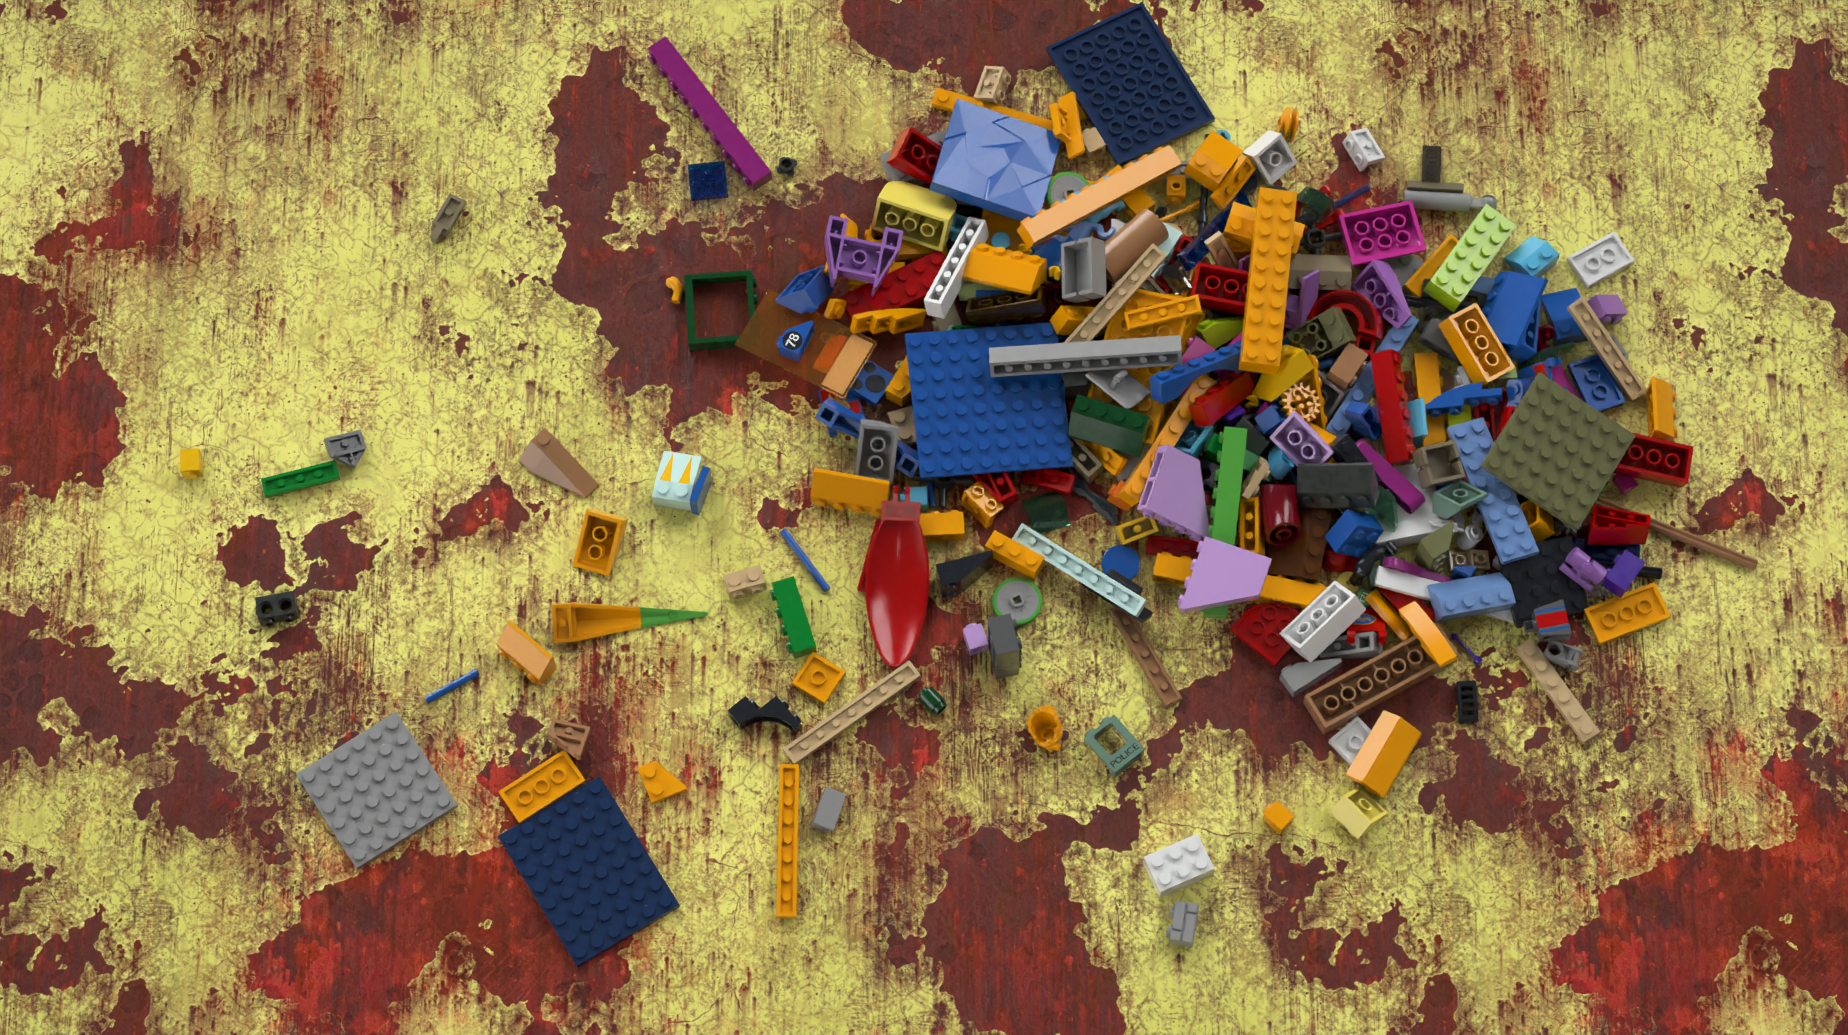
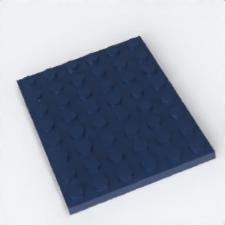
M1143 2L1046 47V52L1070 91L1075 93L1078 104L1093 128L1096 127L1116 165L1123 166L1129 161L1136 160L1160 146L1163 147L1215 122L1214 115Z
M600 776L537 812L522 823L498 835L499 840L577 968L680 907V904Z

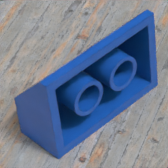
M825 265L798 274L776 298V302L800 314L807 311L809 313L816 311L819 308V304L826 300V296L834 291L830 285V278L824 273Z

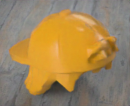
M1044 705L1034 709L1026 721L1028 732L1038 745L1045 747L1049 752H1053V750L1059 751L1061 747L1059 742L1063 736V729L1056 708L1051 705Z

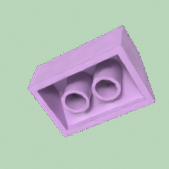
M1293 411L1269 437L1296 466L1307 463H1328L1335 452L1296 411Z

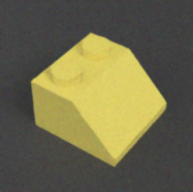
M1361 786L1343 795L1330 811L1334 818L1348 829V832L1357 839L1367 834L1388 814Z

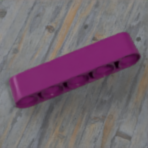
M1359 439L1355 442L1369 463H1373L1374 470L1382 479L1378 482V486L1407 513L1412 514L1426 502L1424 495L1366 441Z

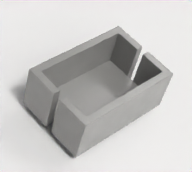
M1088 237L1062 243V299L1080 303L1090 299L1107 297L1105 241Z

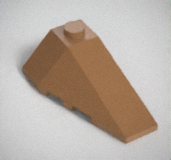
M545 428L530 441L519 459V462L533 475L545 478L549 482L558 484L585 499L599 487V484Z

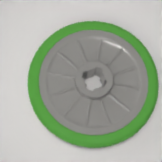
M1059 173L1049 181L1046 192L1048 205L1051 206L1057 201L1061 202L1062 199L1065 200L1068 196L1067 193H1076L1085 186H1090V184L1077 173Z
M1018 577L1007 579L999 584L992 597V606L996 615L1000 616L1011 613L1012 620L1016 619L1017 625H1025L1033 621L1039 615L1043 604L1039 588L1030 580ZM1020 599L1021 602L1015 604L1014 601Z

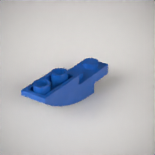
M1482 382L1451 389L1425 405L1426 415L1431 417H1439L1442 414L1459 415L1465 412L1464 405L1474 407L1483 403L1489 405L1503 402L1502 388L1482 389Z

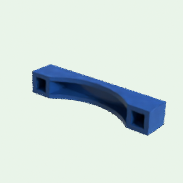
M1236 341L1234 344L1221 347L1219 350L1206 353L1199 358L1191 359L1183 363V365H1176L1171 369L1160 371L1156 375L1150 376L1151 397L1164 404L1178 398L1191 382L1207 372L1219 369L1233 370L1237 373L1244 372V370H1238L1241 341Z
M830 397L823 402L815 416L816 419L827 426L857 439L859 436L860 419H864ZM898 440L894 467L912 478L919 471L918 452Z

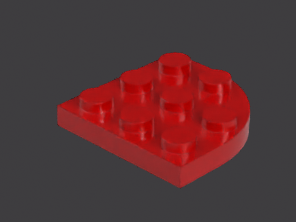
M1261 603L1248 609L1230 628V631L1275 667L1292 648L1279 633L1300 613L1283 603Z

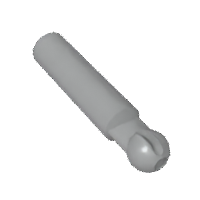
M1404 190L1403 202L1412 200L1414 209L1469 212L1471 208L1482 210L1486 204L1493 209L1497 208V200L1492 195L1472 198L1470 193Z

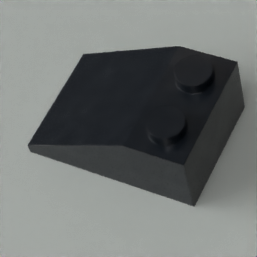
M992 550L936 564V579L942 598L952 599L957 597L958 594L965 591L993 567Z

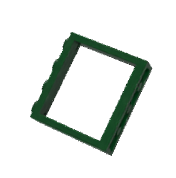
M752 270L684 275L689 351L757 346V339H760V328H756V322H759V311H755V305H758V296L754 294L753 288H757L756 276H752ZM747 281L750 334L696 338L693 285Z

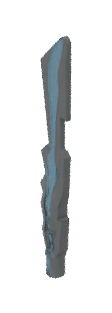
M1070 467L1050 468L1075 475L1076 481L1072 490L1079 497L1084 496L1093 503L1091 507L1114 526L1118 524L1117 506L1089 490L1087 481L1079 479L1077 473L1072 472Z

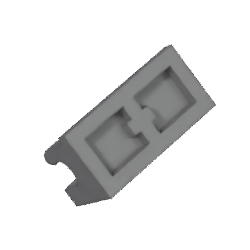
M825 787L811 827L827 833L834 831L846 794Z

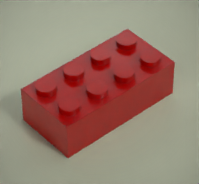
M1198 262L1191 296L1198 294L1202 308L1244 315L1249 271Z

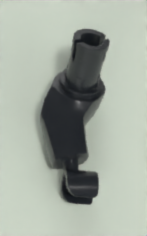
M1390 541L1384 548L1378 545L1365 550L1354 565L1355 571L1349 578L1350 584L1359 586L1364 577L1371 574L1374 563L1384 558L1385 552L1390 556L1395 555L1398 547Z

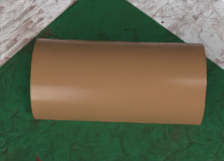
M1143 209L1105 242L1106 278L1112 284L1118 282L1152 243L1159 247L1169 238L1165 225L1152 211Z

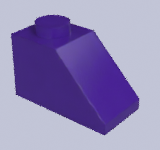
M1236 405L1222 416L1218 422L1223 429L1225 426L1235 427L1240 419L1245 416L1246 411L1240 405Z

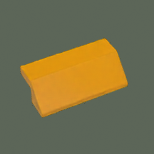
M1383 710L1347 771V778L1365 785L1369 793L1385 799L1422 733L1400 716Z

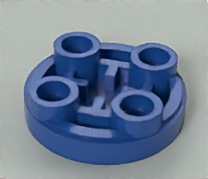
M1113 546L1102 557V571L1107 575V572L1113 569L1132 581L1140 569L1139 556L1135 550L1128 546Z

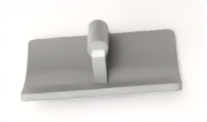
M1123 369L1090 371L1085 375L1128 410L1139 404L1150 393L1147 388Z

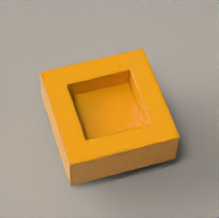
M830 299L823 316L828 319H841L847 302L843 299Z

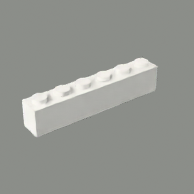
M968 217L924 298L927 315L945 319L965 282L962 279V274L970 251L978 243H985L989 237L986 220Z

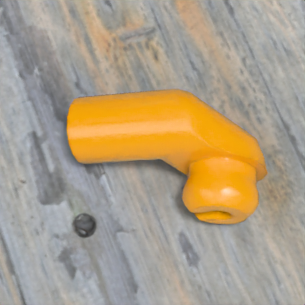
M667 278L666 286L674 291L671 302L680 304L684 287L678 278Z

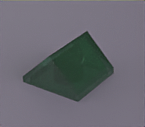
M1052 491L1022 501L1030 527L1037 533L1043 534L1070 525L1065 500L1059 492Z

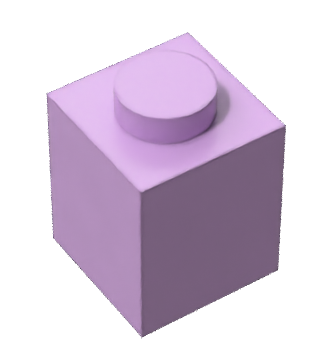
M971 623L963 628V637L970 656L988 650V641L982 623Z

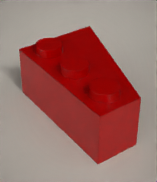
M1007 472L970 475L1003 505V508L1020 500Z
M1593 505L1588 523V545L1646 544L1650 528V515Z

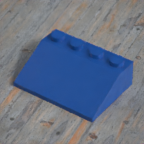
M1511 271L1499 272L1495 277L1494 285L1488 293L1487 301L1481 311L1504 348L1520 347L1548 280L1546 278Z

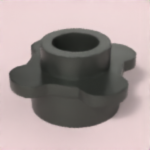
M781 157L777 172L793 176L797 161L789 157Z

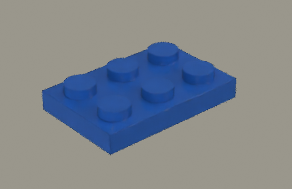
M1598 354L1567 365V369L1584 402L1599 412L1625 404L1626 401L1617 382Z

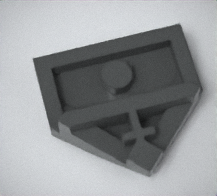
M361 430L328 437L323 440L330 458L354 468L367 448Z

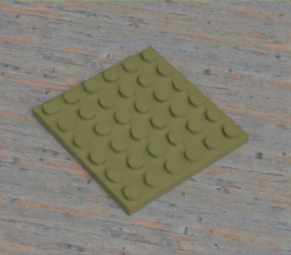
M1539 372L1479 467L1577 531L1636 435Z

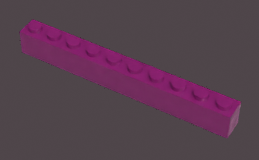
M665 36L648 47L649 55L647 57L650 63L659 68L660 76L663 79L666 78L669 81L668 85L673 92L676 91L680 95L681 103L690 108L689 112L694 119L697 118L700 121L702 130L711 135V141L715 146L718 145L721 148L723 157L732 162V168L736 173L742 175L744 184L747 187L750 186L755 191L772 180L771 170L668 38Z

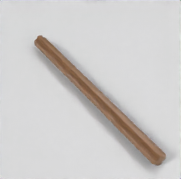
M1600 497L1594 504L1636 512ZM1650 517V530L1752 570H1755L1758 564V560Z

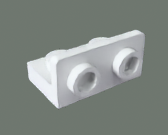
M1367 128L1351 131L1342 142L1360 172L1364 171L1368 165L1382 162L1385 158Z

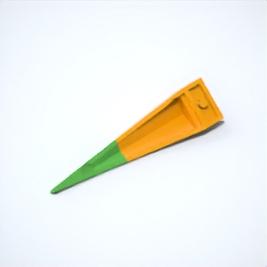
M577 602L552 604L554 643L576 642L648 626L707 616L708 613Z

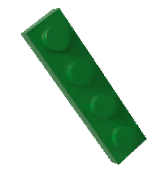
M336 460L261 478L265 498L340 480Z

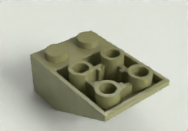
M1332 307L1286 333L1291 346L1304 349L1307 355H1315L1318 360L1343 350L1349 342L1352 344L1357 342L1342 309L1339 307Z

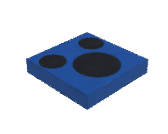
M865 358L847 390L876 407L885 396V390L894 375Z

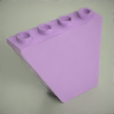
M1170 445L1159 446L1137 510L1143 512V516L1159 520V524L1171 526L1175 532L1187 534L1190 536V539L1197 542L1204 540L1205 536L1210 537L1208 536L1209 524L1200 460Z
M1205 536L1204 541L1199 542L1196 552H1199L1198 558L1192 561L1190 570H1193L1192 575L1186 578L1184 588H1187L1185 595L1181 594L1178 600L1179 612L1188 613L1259 599L1272 559Z

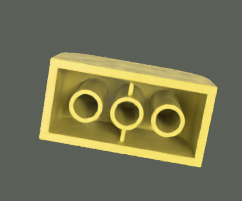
M891 181L884 186L877 198L871 229L884 233L885 227L904 231L902 239L942 252L950 237V228L954 220L957 204L951 197L930 191L927 188L905 181Z

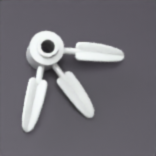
M1476 506L1472 516L1473 525H1468L1466 528L1463 525L1465 520L1461 513L1453 516L1455 521L1453 522V532H1461L1457 536V545L1462 550L1472 549L1483 537L1481 529L1476 526L1480 525L1483 520L1482 516L1476 511L1478 506ZM1431 518L1428 522L1432 525L1443 527L1451 521Z

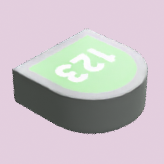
M1359 586L1356 596L1365 608H1370L1371 606L1365 600V597L1372 591Z

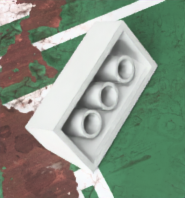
M1334 581L1279 634L1300 656L1311 663L1366 611V608L1355 594L1337 581Z

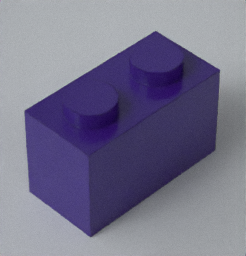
M1625 550L1622 555L1618 554L1614 559V567L1606 570L1607 573L1602 586L1622 598L1646 562Z

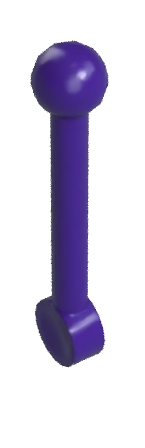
M1453 633L1451 635V639L1456 640L1474 658L1475 664L1482 662V658L1476 656L1458 638V634Z

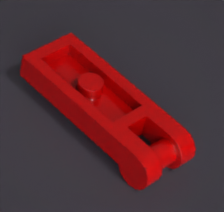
M1053 469L1025 470V474L1021 476L1020 482L1024 485H1033L1070 495L1076 481V476Z

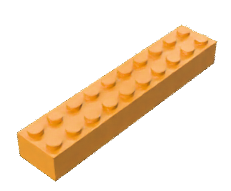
M1260 187L1256 197L1238 370L1277 375L1280 367L1297 192Z

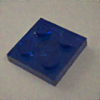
M725 161L688 165L691 201L728 198Z

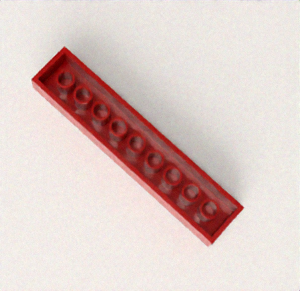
M1509 405L1503 410L1499 434L1514 412L1515 406ZM1633 433L1636 435L1613 472L1682 488L1689 481L1694 446Z

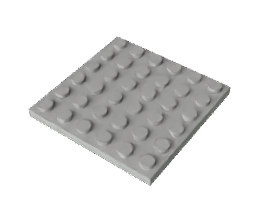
M397 712L389 715L296 774L357 870L458 807Z

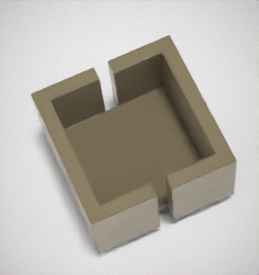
M1455 440L1421 447L1412 452L1416 469L1420 468L1421 470L1418 472L1422 489L1456 482L1466 477L1461 460L1451 465L1449 464L1450 461L1460 457Z

